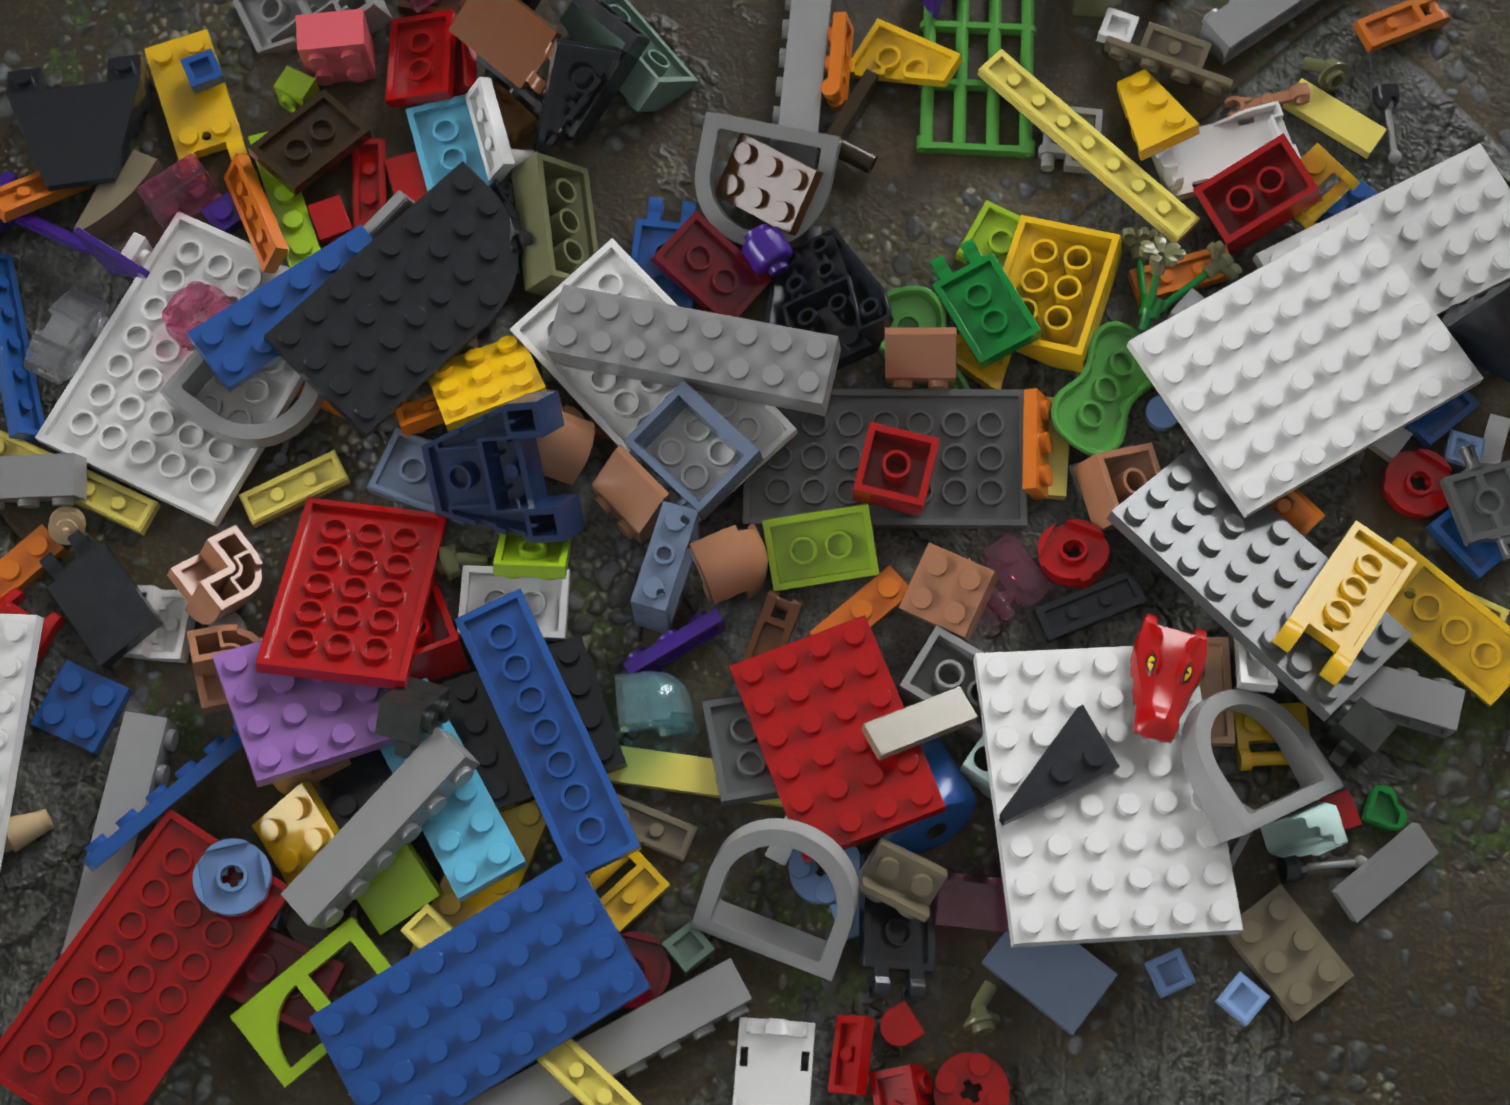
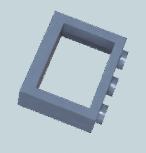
M684 380L624 440L630 451L629 453L643 468L646 466L655 474L653 478L667 492L671 489L680 498L676 503L680 506L698 510L699 517L703 520L763 461L760 450ZM685 408L693 413L741 458L701 501L646 450Z
M663 501L630 601L636 626L663 634L672 629L693 564L690 548L687 547L689 542L692 543L701 539L698 510Z

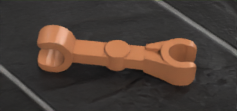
M1301 82L1291 86L1287 91L1273 94L1265 93L1256 98L1231 96L1225 100V108L1237 106L1240 109L1227 113V117L1245 109L1278 101L1280 105L1287 103L1304 105L1310 101V89L1308 83Z

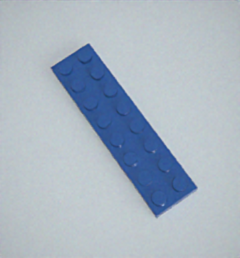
M521 588L454 619L562 859L565 860L571 855L576 856L585 874L589 875L641 850L640 843Z

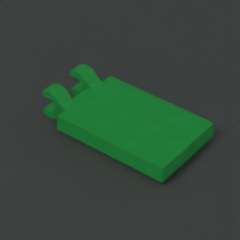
M970 239L960 245L964 252L962 256L968 265L952 273L942 255L930 261L933 267L932 272L938 280L932 284V288L943 303L946 313L954 326L957 327V331L979 367L983 369L1043 337L1041 328L993 252L983 257L975 242Z

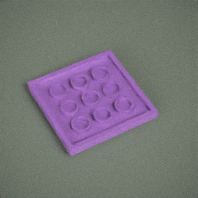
M262 640L212 655L214 666L258 788L391 746L397 742L396 739L375 734L380 698L387 694L383 687L259 673L256 670L255 663Z

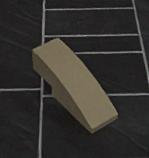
M133 150L117 181L98 185L76 223L74 230L76 227H79L95 238L102 240L124 225L145 205L165 178L166 174L158 159Z

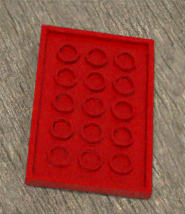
M307 497L255 663L257 672L391 689L395 687L406 688L437 568L439 549L442 547L448 525L447 517L437 515L434 512Z
M865 615L730 665L733 678L788 819L806 823L819 829L831 837L843 850L947 811L945 802L920 745L878 761L861 730L864 723L904 708ZM801 852L805 865L815 862L811 857Z

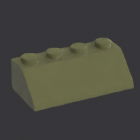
M536 152L512 168L511 174L515 209L519 214L518 220L523 232L530 233L533 238L531 246L521 244L524 251L521 254L525 291L547 296L598 251L588 169Z

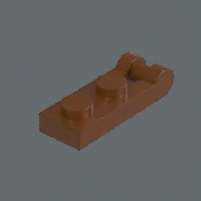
M770 590L742 661L789 644L796 623L801 615L804 601L793 598L791 601L780 597L781 593ZM776 610L787 614L784 621L772 617Z

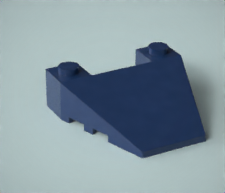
M558 390L526 393L421 446L437 515L475 526L482 524L493 527L495 532L502 534L510 532L523 536L524 540L533 543L565 542L585 529L579 494L548 496L536 438L545 437L564 426Z

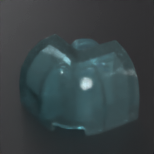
M656 671L615 675L618 720L621 733L657 728L660 737L696 733L690 694L678 678L668 673Z

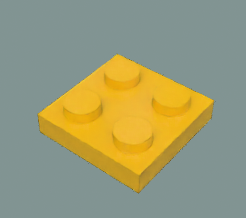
M310 781L301 782L252 825L288 885L340 831Z

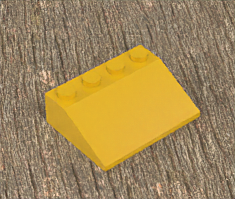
M1021 215L1003 270L1041 328L1043 337L1018 349L1017 352L1051 367L1078 373L1082 372L1087 361L1089 344L1093 333L1100 326L1122 258L1120 234Z

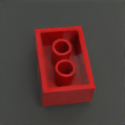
M1284 133L1193 189L1200 204L1232 255L1323 201L1318 186Z

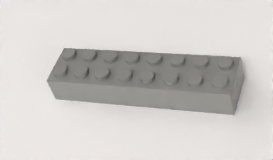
M563 285L546 351L554 364L672 387H677L684 380L698 392L826 416L841 347L838 336Z

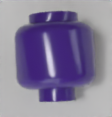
M762 224L745 235L742 252L756 274H770L771 277H776L788 269L787 262L791 259L793 250L778 227H769L767 224Z

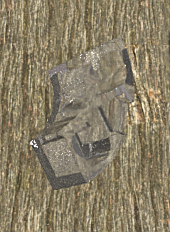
M72 288L63 294L48 310L52 316L44 330L36 329L29 344L23 368L58 385L72 378L83 362L88 349L99 337L109 321L107 318L109 303L77 288Z

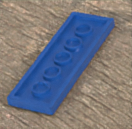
M362 225L357 226L187 332L188 340L229 392L282 359L264 341V335L373 240Z

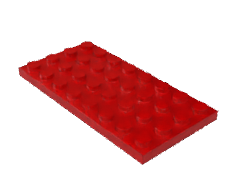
M168 808L0 1039V1084L31 1105H147L286 905L287 901L281 893L289 885L272 875V884L268 897L255 910L236 917L213 913L196 895L193 886V871L200 858L205 854V851L219 840ZM235 867L229 868L228 875L222 877V882L229 883L231 888L237 887L238 881L243 879V873H237Z

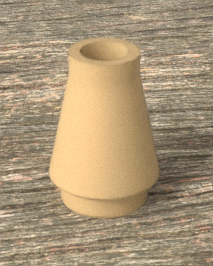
M46 808L37 812L10 817L4 848L5 853L13 849L17 852L47 831L54 829Z

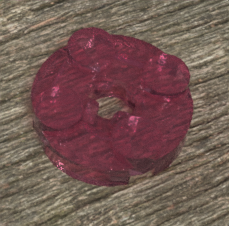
M193 281L172 296L162 312V319L165 322L167 332L174 342L185 350L194 351L195 347L188 340L187 332L202 322L198 320L192 323L193 316L198 312L205 311L204 315L207 318L206 320L232 305L228 296L218 287L204 284L201 281Z

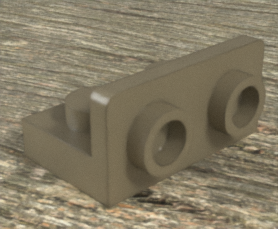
M880 837L859 871V890L873 902H884L896 908L906 918H916L926 922L930 916L929 905L948 877L947 869Z

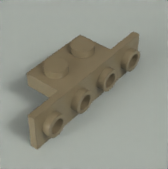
M1149 22L1140 46L1109 35L1106 38L1104 51L1109 52L1108 55L1111 58L1121 62H1126L1127 59L1137 62L1142 69H1146L1148 72L1158 73V71L1168 73L1173 80L1182 84L1196 83L1201 85L1202 89L1210 94L1221 95V93L1228 95L1233 83L1231 78L1202 69L1212 45L1210 42L1153 22Z

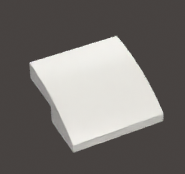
M137 585L164 624L123 657L188 663L190 648L187 631L194 630L196 621L185 611L188 602L179 590H162L153 585Z

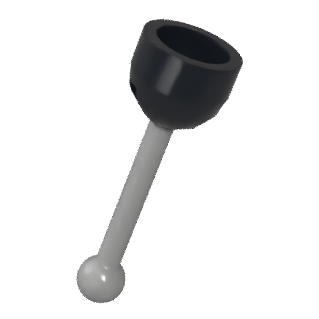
M1388 83L1373 88L1371 92L1376 108L1385 111L1390 145L1388 160L1390 163L1396 164L1400 162L1402 155L1397 151L1392 110L1396 108L1400 101V91L1397 84Z
M1292 855L1283 858L1278 856L1277 872L1283 884L1296 883L1305 878L1308 870L1347 867L1358 869L1368 859L1363 855H1358L1352 860L1307 863L1302 856Z

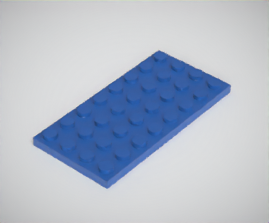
M571 855L316 1012L309 1019L355 1105H465L652 988L576 856Z

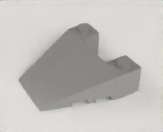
M233 0V4L257 53L260 55L297 49L295 15L363 9L371 35L393 19L384 0Z

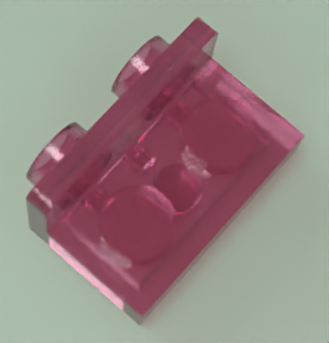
M192 153L136 188L137 193L164 232L177 211L193 217L201 209L222 196L207 170Z
M947 872L948 877L937 893L935 925L1009 932L1002 878L984 876L983 883L968 882V874Z

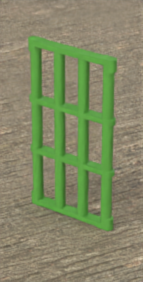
M956 0V21L936 20L924 6L923 21L920 23L923 38L936 43V33H956L955 52L961 54L963 61L955 72L954 79L950 80L946 88L918 85L921 89L920 135L917 136L916 152L919 154L996 156L1024 159L1035 157V141L1032 140L1033 123L1020 112L1019 146L999 145L1000 94L984 80L967 79L969 34L988 35V60L1001 49V35L1021 36L1020 65L1033 75L1034 36L1037 34V27L1034 25V0H1021V24L1002 23V0H989L988 22H969V0ZM934 90L954 91L953 143L933 142ZM967 91L987 92L986 144L966 143Z

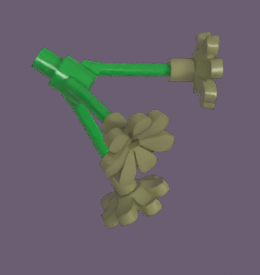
M1131 227L1122 230V254L1131 252L1132 262L1136 264L1141 306L1138 312L1141 317L1137 329L1143 331L1151 329L1154 320L1158 321L1160 313H1164L1173 303L1207 278L1211 280L1217 274L1222 273L1230 281H1235L1239 279L1238 274L1242 273L1241 267L1236 263H1232L1234 262L1232 256L1228 252L1225 253L1224 244L1219 240L1216 243L1211 242L1207 246V250L1212 257V262L1202 269L1203 272L1164 301L1156 297L1160 276L1164 274L1166 265L1176 266L1177 261L1183 260L1186 251L1180 249L1181 245L1175 242L1166 245V238L1158 236V230L1156 229L1149 231V228L1143 227L1139 228L1137 233ZM1146 258L1149 259V264L1151 265L1150 272L1153 274L1149 295L1143 265Z

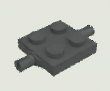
M1474 445L1464 446L1459 449L1466 469L1461 473L1443 477L1439 483L1464 546L1467 547L1482 542H1496L1503 561L1510 560V460L1495 464L1480 463Z

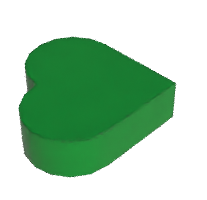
M1382 784L1375 786L1368 792L1360 814V820L1363 824L1381 831L1394 833L1405 826L1407 814L1404 808L1397 804L1398 798L1393 788Z

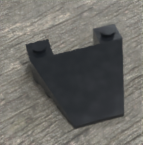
M141 54L108 58L107 82L51 89L41 67L8 72L6 96L48 191L117 181L130 153L129 144L133 136H138L141 130L139 123L143 115L148 114L152 107V81Z
M1510 282L1489 290L1486 296L1469 298L1467 303L1462 306L1459 304L1450 306L1441 318V321L1472 362L1510 383Z

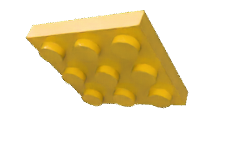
M514 335L502 337L497 342L480 348H472L466 353L454 357L429 380L448 432L526 393L547 391L530 351Z

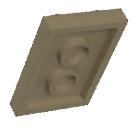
M1281 884L1241 914L1243 930L1239 934L1224 935L1293 1022L1298 1021L1354 976L1352 971Z

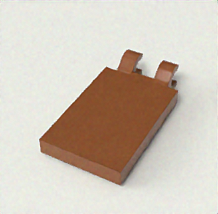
M466 0L448 30L518 88L527 90L530 86L537 93H544L547 77L540 72V69L547 59L551 61L555 38H560L562 34L521 0Z

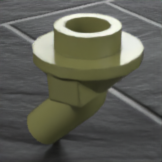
M1305 56L1302 63V70L1320 73L1318 85L1325 91L1340 88L1349 75V67L1343 62H1338L1335 58L1321 60Z
M455 545L442 546L439 549L437 569L441 576L446 575L451 581L462 575L463 565L487 566L488 560L487 556L483 554L458 552Z
M986 980L983 982L972 1001L971 1013L963 1025L964 1030L973 1031L974 1036H983L996 1030L995 1025L1001 1021L998 1014L986 1008L997 990L993 983Z

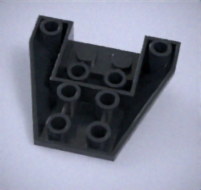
M835 228L792 247L793 254L787 262L788 269L776 277H771L764 322L838 336L841 353L837 370L876 353L885 338V328H890L894 321L888 294Z

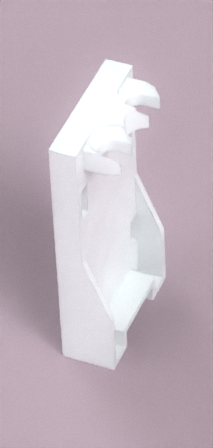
M1275 101L1248 108L1215 123L1200 126L1198 135L1151 156L1161 185L1178 200L1196 197L1193 185L1199 186L1200 183L1207 181L1283 133L1301 159L1296 144H1292L1282 119L1284 114L1279 102Z
M740 1017L733 1105H810L815 1023L774 1018ZM749 1047L747 1066H740L741 1048ZM802 1052L809 1053L808 1071H801Z

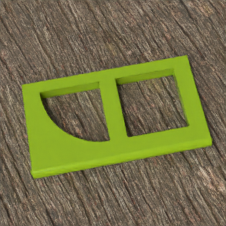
M352 916L230 1016L231 1021L237 1025L285 1088H288L328 1054L321 1042L294 1066L291 1067L287 1062L279 1040V1018L282 1007L291 992L298 987L316 1012L331 1004L310 975L350 942L355 945L377 974L391 967L388 960L360 927L357 919Z

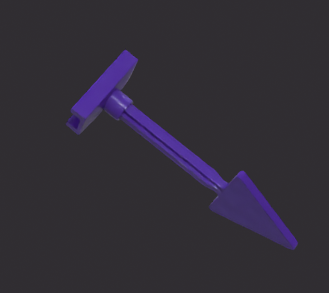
M5 170L0 177V186L19 178ZM30 213L5 223L0 219V236L9 224L14 226L20 225L75 251L92 255L111 275L147 279L150 274L147 269L79 227H76L72 233Z

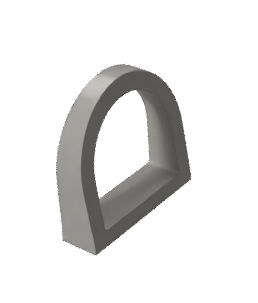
M706 112L695 169V189L700 207L708 221L725 237L742 245L745 243V235L751 231V229L734 222L724 212L714 190L715 164L722 131L726 129L819 147L821 149L817 170L823 172V176L796 236L789 235L783 231L782 233L787 241L790 242L809 230L819 219L829 200L842 137L721 113Z
M249 287L246 290V292L240 297V299L245 297L249 293L253 292L255 289ZM196 349L159 391L171 407L212 436L227 444L244 448L273 446L294 437L309 425L324 401V398L305 381L299 399L287 412L278 418L258 424H242L227 420L194 398L215 374Z
M1225 690L1200 701L1186 717L1181 735V754L1188 780L1220 843L1245 835L1344 787L1303 725L1284 707L1266 696L1248 690ZM1225 710L1236 711L1260 723L1278 744L1300 788L1248 813L1222 774L1213 755L1211 729L1217 715Z
M769 818L757 820L734 831L722 844L708 872L690 927L832 981L859 906L860 890L858 876L845 851L831 837L819 829L790 819ZM765 846L789 847L815 860L827 873L836 894L837 912L829 939H821L723 901L721 899L722 892L733 863L745 853Z

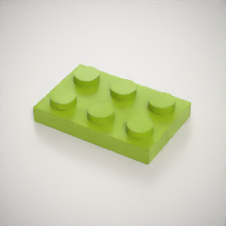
M868 503L762 520L774 591L880 575Z

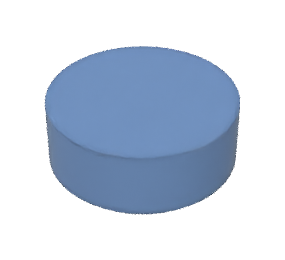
M1156 396L1149 401L1144 412L1147 425L1158 432L1172 430L1178 421L1162 397Z

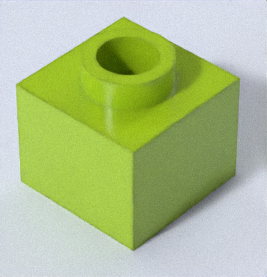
M289 66L285 67L273 86L280 105L292 113L320 93L315 78Z

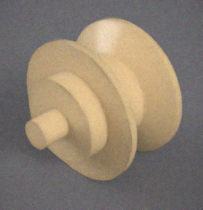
M72 506L57 508L49 518V535L59 544L71 545L67 539L78 529L83 535L85 533V516L79 509Z

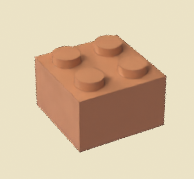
M928 543L899 609L912 617L935 627L937 625L949 633L970 642L999 576L994 570L932 543Z

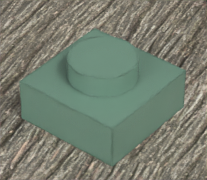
M692 920L662 943V947L685 976L715 953V948L702 932L690 927Z

